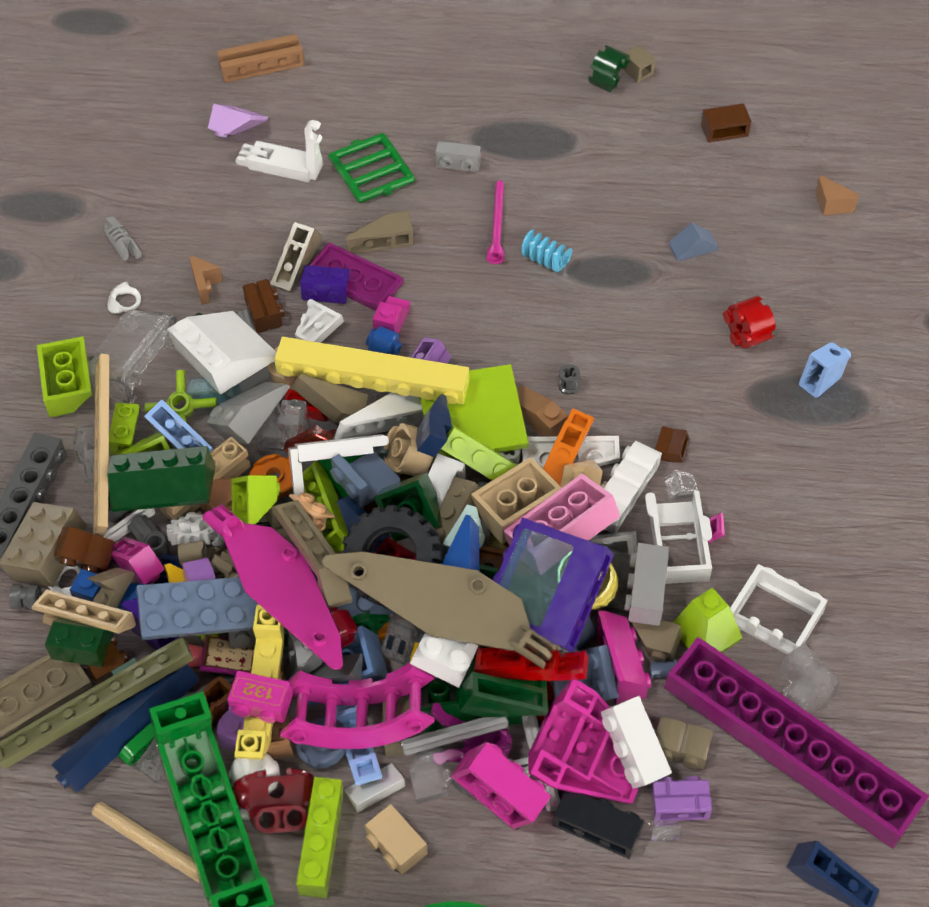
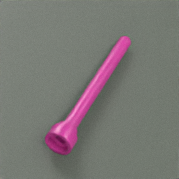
M501 180L495 183L492 245L487 249L486 259L491 264H500L504 261V249L500 245L504 183Z

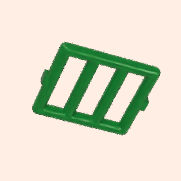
M380 133L361 141L359 139L351 141V145L330 152L328 155L339 175L359 203L383 194L388 196L393 194V190L415 181V176L385 133ZM380 142L385 148L344 165L339 159ZM389 156L395 162L354 179L348 173ZM398 170L404 175L402 178L364 193L358 188L362 184Z

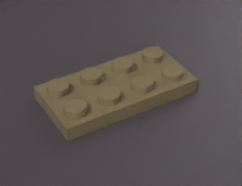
M47 654L1 681L0 741L91 688L93 685L80 664L52 660L50 655Z

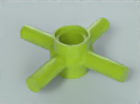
M176 370V392L172 393L165 403L186 422V418L193 414L194 409L216 407L217 398L192 399L186 393L185 370ZM186 401L183 408L176 409L179 402ZM158 402L145 403V412L148 413Z

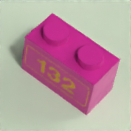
M237 671L227 701L231 711L237 716L246 718L250 715L259 717L267 723H275V721L284 723L293 696V690L288 681Z

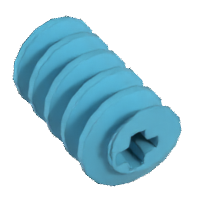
M530 230L522 244V255L529 257L532 261L537 260L538 264H544L546 268H552L554 272H560L569 262L573 252L572 248H568L564 252V244L557 248L558 242L556 240L549 244L550 237L546 236L541 241L542 233H538L534 237L535 230Z

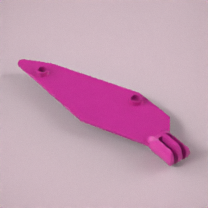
M223 504L204 513L202 516L203 521L224 539L245 593L331 669H340L343 665L341 637L313 572L301 552L272 527L243 523L240 518Z

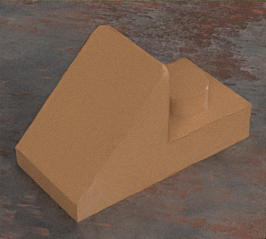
M191 256L189 260L201 305L210 303L209 293H213L211 285L223 281L221 269L217 265Z

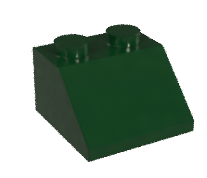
M427 472L385 487L374 496L378 507L380 506L382 509L386 508L387 505H395L399 508L403 506L423 516L434 526L433 528L440 526L437 494ZM390 533L395 542L408 538L401 533Z
M58 617L51 625L45 647L52 660L102 668L114 632Z

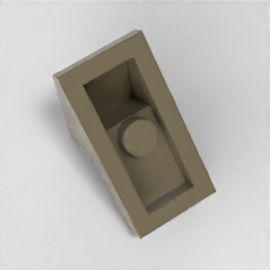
M114 568L89 577L88 580L101 587L93 602L117 608L135 573L121 568Z

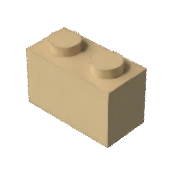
M391 804L365 824L366 841L374 850L378 848L384 854L383 860L392 871L397 869L403 875L427 855V844Z

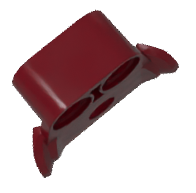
M286 768L287 775L264 777L267 774L266 770H259L244 775L235 781L232 791L237 806L247 810L251 825L257 831L263 833L298 831L305 827L308 818L306 806L310 804L314 783L313 774L303 770ZM273 782H279L283 786V794L279 798H272L269 795L268 789ZM291 810H296L299 820L295 825L291 826L287 822V814ZM263 812H268L272 820L269 826L263 828L259 824V817Z

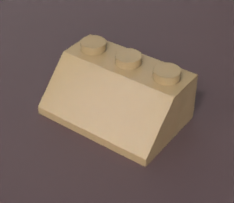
M530 457L473 492L471 497L487 529L501 544L507 542L503 531L559 491L561 487Z

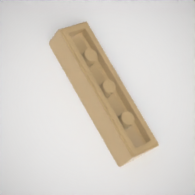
M47 589L32 606V610L115 633H121L136 626L132 612Z

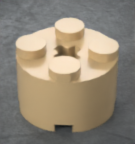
M399 423L400 426L392 427L387 435L389 443L384 445L383 448L387 450V457H383V461L396 473L410 476L428 473L433 457L417 451L416 437L418 427Z

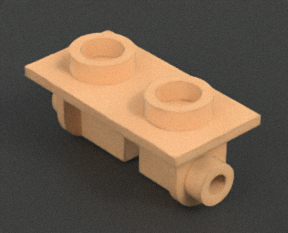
M304 492L300 493V495H289L294 501H299L320 532L325 529L327 518H335V515L327 510V506L317 502L313 495Z

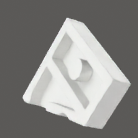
M309 299L307 302V312L301 317V324L297 327L295 338L321 343L344 322L343 317L326 306Z

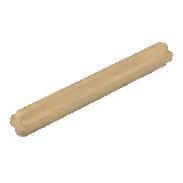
M104 802L96 803L92 810L94 817L200 883L191 857Z

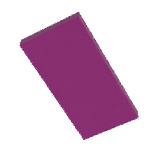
M330 242L309 265L350 269L347 297L374 311L377 310L380 302H386L388 296L393 297L404 283L403 277Z

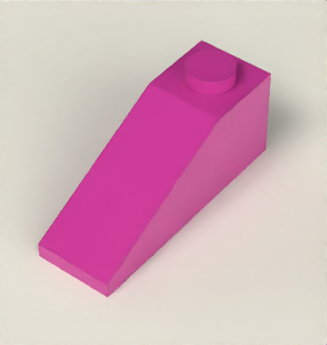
M127 537L121 538L114 544L110 559L120 568L134 572L133 579L136 582L144 585L151 584L165 570L148 544Z

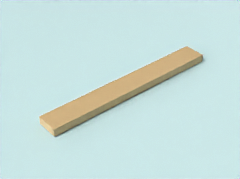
M101 353L95 366L93 534L104 537L108 528L109 354Z

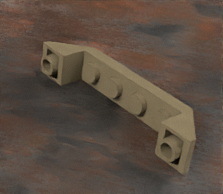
M295 500L271 507L264 515L273 529L283 527L318 577L317 584L328 609L352 603L348 582L323 565V558L326 555L336 553L299 501Z

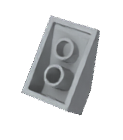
M263 382L216 406L211 411L210 418L206 423L225 440L232 437L239 443L249 444L290 386L283 383Z

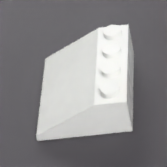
M234 311L186 317L167 329L176 350L219 394L224 393L275 361L277 352Z

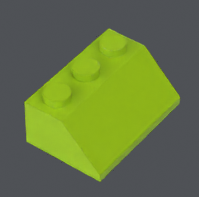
M84 336L36 345L43 401L49 417L74 413L92 395Z

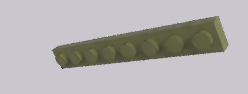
M183 636L179 637L1 740L0 766L5 770L194 660Z

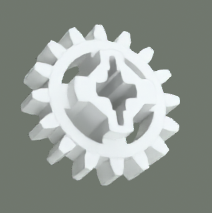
M198 511L196 514L195 512L186 513L185 517L178 516L179 519L171 520V524L167 525L166 530L168 541H171V545L204 540L205 544L209 545L211 544L210 540H215L217 537L209 534L212 528L203 521L201 511Z

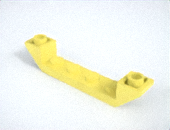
M256 605L253 625L256 643L251 674L279 679L284 647V626L260 605ZM250 715L246 717L243 730H238L235 758L263 760L271 743L273 723L264 722L259 717Z

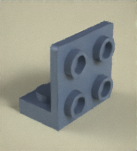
M603 645L581 650L586 651L589 660L586 679L578 681L595 690L604 701L619 698L608 646ZM570 680L551 681L555 699Z

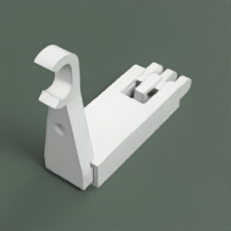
M310 120L304 129L306 151L256 141L254 146L243 144L235 162L238 165L248 167L250 170L309 183L310 179L316 180L323 166L319 148L322 136L313 133L312 130L317 131L321 123L315 120Z
M378 434L295 444L293 448H288L293 494L300 495V493L304 492L301 462L329 459L338 454L342 457L373 453V447L387 445L389 438Z

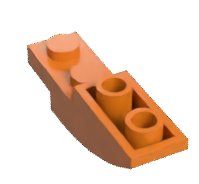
M572 408L567 420H565L543 467L559 486H561L564 465L574 463L594 421V417Z

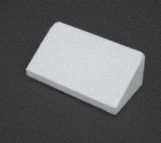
M392 763L380 769L382 779L357 786L353 784L344 790L357 813L405 787V779Z

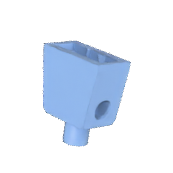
M830 342L812 352L798 385L813 397L818 398L842 377L847 362L851 358L850 351L847 348H840L835 343Z

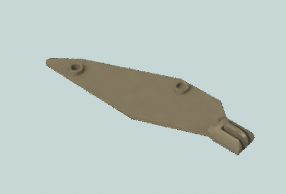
M368 552L331 554L323 558V565L432 637L516 651L542 669L546 665L542 659L549 661L552 657V654L547 649L555 652L558 648L557 645L530 628L521 598L477 570ZM357 570L364 571L361 576H355V572Z

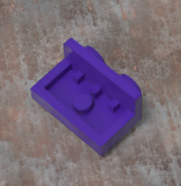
M305 265L300 282L302 300L308 301L312 299L318 302L345 304L347 301L350 269Z

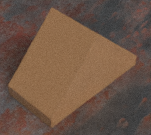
M822 175L818 179L815 193L823 216L855 211L859 194Z

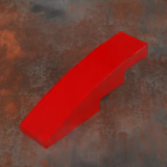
M494 647L477 649L474 672L499 678L530 681L586 679L589 657L586 651L560 654L558 649L555 652L547 649L552 654V657L549 661L542 659L546 663L542 669L516 651Z

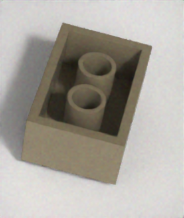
M33 502L0 559V566L13 581L54 587L65 565L60 564L61 559L54 557L62 527L70 526L85 530L87 525L74 508Z

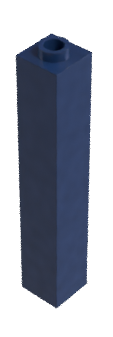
M186 664L113 708L52 764L53 768L58 772L55 776L57 781L65 789L70 785L77 793L119 755L127 743L151 723L149 708L180 699L200 681L189 665Z

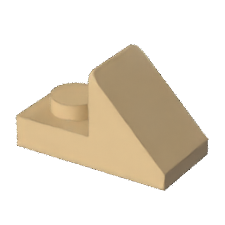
M593 460L564 465L560 487L563 488L580 474H584L600 486L603 471Z

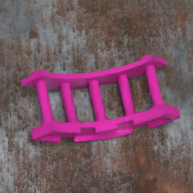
M409 662L400 669L387 674L386 679L376 682L372 679L349 680V684L345 685L332 684V679L317 677L299 670L288 681L291 684L293 696L297 698L295 719L280 732V736L297 744L303 743L332 749L370 748L403 740L421 732L434 722V717L421 712V688L435 679V676L411 665ZM410 694V709L396 717L397 700ZM307 700L326 705L325 726L306 722ZM386 702L385 722L367 726V706L369 704ZM338 705H357L356 728H335Z

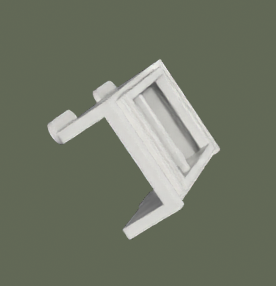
M694 491L692 502L656 504L655 494L647 493L645 501L647 514L650 517L654 545L662 546V541L693 540L696 538L700 565L667 567L666 584L710 581L712 564L708 541L712 538L709 518L703 516L699 491ZM694 524L695 534L661 536L659 526Z

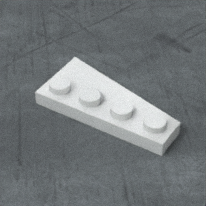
M558 436L527 437L529 448L522 449V462L532 457L543 468ZM586 436L574 463L593 460L600 467L619 462V436Z

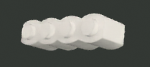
M637 441L631 447H626L622 455V462L614 465L610 474L611 479L608 482L604 481L601 486L614 496L620 515L605 530L617 533L626 516L630 513L638 497L656 472L661 462V452Z

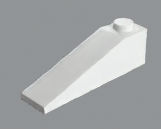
M391 392L340 421L334 439L390 431L394 426H400L399 423L412 426L419 425L423 416L421 401L416 396H402Z

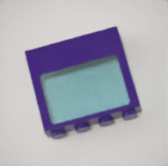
M522 517L520 524H517L514 528L513 540L510 547L503 554L502 566L499 572L494 575L493 581L522 599L532 630L562 649L574 652L614 554L607 547Z

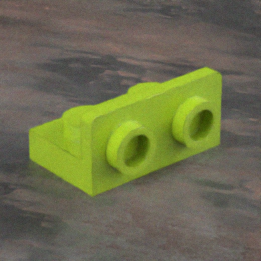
M116 402L109 431L110 456L115 455L114 452L132 446L140 411L139 404Z

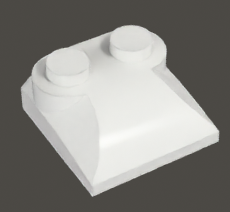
M425 633L410 664L459 688L478 645L432 637Z

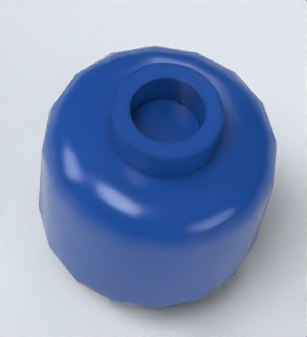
M380 326L377 329L373 328L366 340L368 351L398 355L402 344L399 343V334L384 326Z

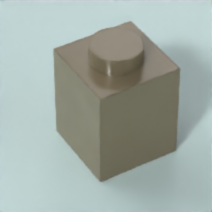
M641 45L625 52L630 55V61L626 69L623 70L637 83L654 74L655 58Z

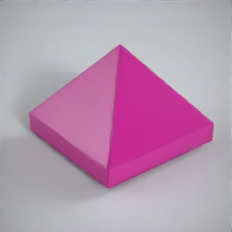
M723 513L709 518L712 538L708 541V544L725 535Z

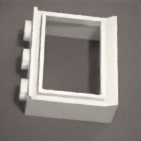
M758 564L730 609L739 629L796 659L821 615L824 613L828 600L817 592L803 588L796 581L782 577L773 569ZM756 586L812 615L796 644L785 639L782 631L774 629L772 632L759 625L760 621L758 618L751 616L748 619L739 614Z

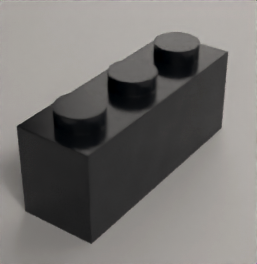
M569 791L564 792L553 819L554 827L629 860L644 824V820L640 819L632 811L624 812L614 808V805L606 800L598 801L588 795Z

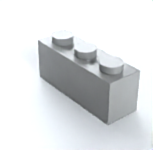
M638 543L637 552H631L629 568H634V574L629 573L627 589H632L631 595L626 594L624 610L629 611L628 621L660 626L669 547Z

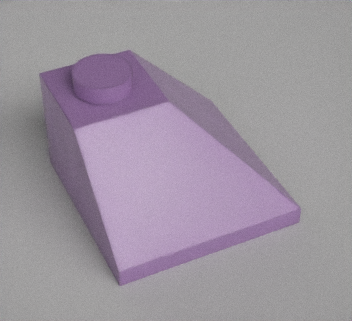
M213 104L208 129L214 130V135L227 138V135H236L266 122L268 116L232 105Z

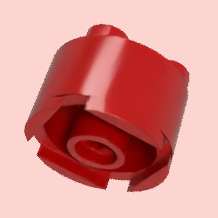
M753 296L730 305L723 312L724 321L728 324L731 332L730 340L734 346L739 345L744 349H748L774 338L772 331L776 330L775 319L768 305L764 306L760 302L764 300L760 296Z

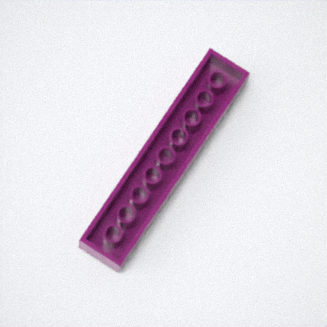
M699 637L696 638L667 675L664 685L666 690L892 849L896 846L929 797L921 789Z

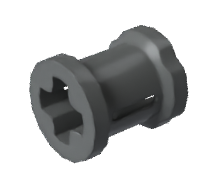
M573 364L563 365L559 370V390L566 395L575 394L579 389L578 379L580 377V370Z

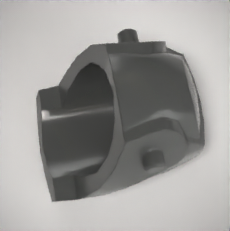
M287 631L289 663L283 667L289 681L299 670L310 673L319 667L323 661L291 632Z

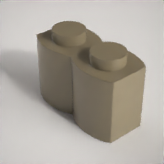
M660 717L656 737L667 762L679 761L684 767L693 770L705 767L713 731L701 726L685 724L676 719Z

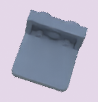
M376 452L365 454L350 464L340 454L331 458L332 477L362 508L375 501L374 496L383 488L400 482V478Z

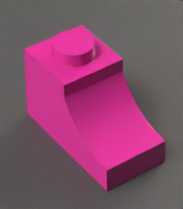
M388 296L385 303L380 302L373 317V328L377 329L380 326H384L399 334L410 309V301Z

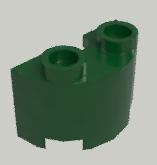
M605 45V50H599L590 68L594 69L592 76L588 77L589 83L611 93L613 87L615 88L620 81L619 71L622 68L626 69L628 66L630 55Z

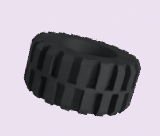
M387 505L383 509L379 506L373 508L372 513H363L359 516L360 521L357 524L352 523L349 527V530H351L348 537L344 536L342 543L345 545V549L340 553H371L374 545L380 538L389 533H401L409 537L414 543L417 561L442 564V556L445 555L444 547L441 546L440 542L441 538L433 528L434 526L417 512L403 506L399 508L395 505ZM357 570L355 576L363 575L364 571ZM348 582L350 587L355 589L362 598L386 607Z

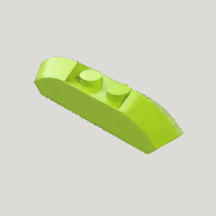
M316 460L303 471L304 493L313 495L317 502L326 505L327 510L335 515V518H327L326 527L321 531V534L335 553H341L345 549V545L342 542L344 536L348 537V530L337 503L338 497L328 474Z

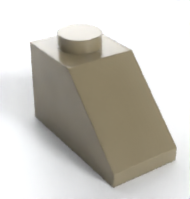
M661 620L660 626L630 622L644 650L652 660L656 662H670L675 659L682 638L680 625Z

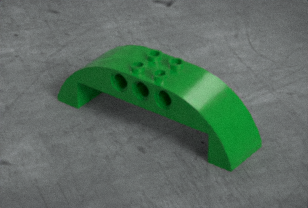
M204 692L149 708L164 773L208 906H274L275 903L266 877H261L211 728L212 716Z

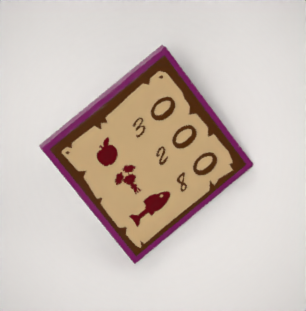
M206 635L200 670L236 675L237 671L251 673L253 664L252 650H255V647L229 648V638Z

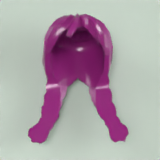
M436 702L432 705L431 715L446 728L465 723V721H460L458 718L446 714L439 703ZM505 728L463 740L465 743L463 749L454 748L448 749L445 752L434 753L432 756L434 758L433 763L436 766L442 765L443 762L460 763L469 750L486 742L498 746L503 751L502 755L507 758L512 749V737L508 729Z

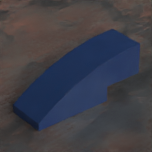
M441 394L420 421L417 430V451L431 457H435L447 442L446 435L452 429L446 395Z

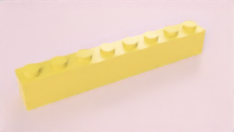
M288 337L281 338L274 359L277 373L284 376L299 377L302 374L333 384L374 389L378 392L398 393L402 396H416L425 400H436L443 394L446 395L447 403L449 404L457 403L464 405L470 381L469 367Z

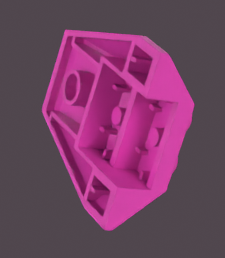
M570 680L550 705L548 713L528 753V774L551 788L625 804H633L639 787L633 789L631 783L627 781L623 764L614 751L612 738L603 725L601 711L610 707L595 690L578 680Z

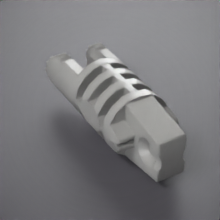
M106 217L104 232L122 260L125 261L129 258L128 252L134 259L141 258L142 253L124 226L114 217Z

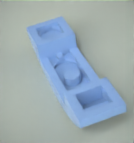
M357 705L337 706L336 719L345 728H356ZM373 747L347 749L346 757L356 786L382 779Z

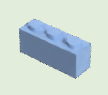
M160 400L144 416L149 424L157 432L164 435L165 439L175 449L208 446L210 453L214 450L163 400Z

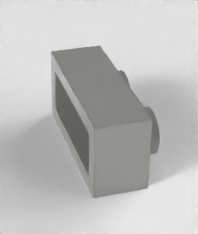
M438 141L436 167L478 172L481 162V146Z

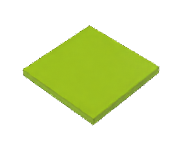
M511 364L469 370L470 381L464 405L448 403L452 424L497 452L529 448ZM420 397L423 416L436 400H425ZM442 449L438 452V454L451 459H457ZM437 455L433 457L432 463H434Z

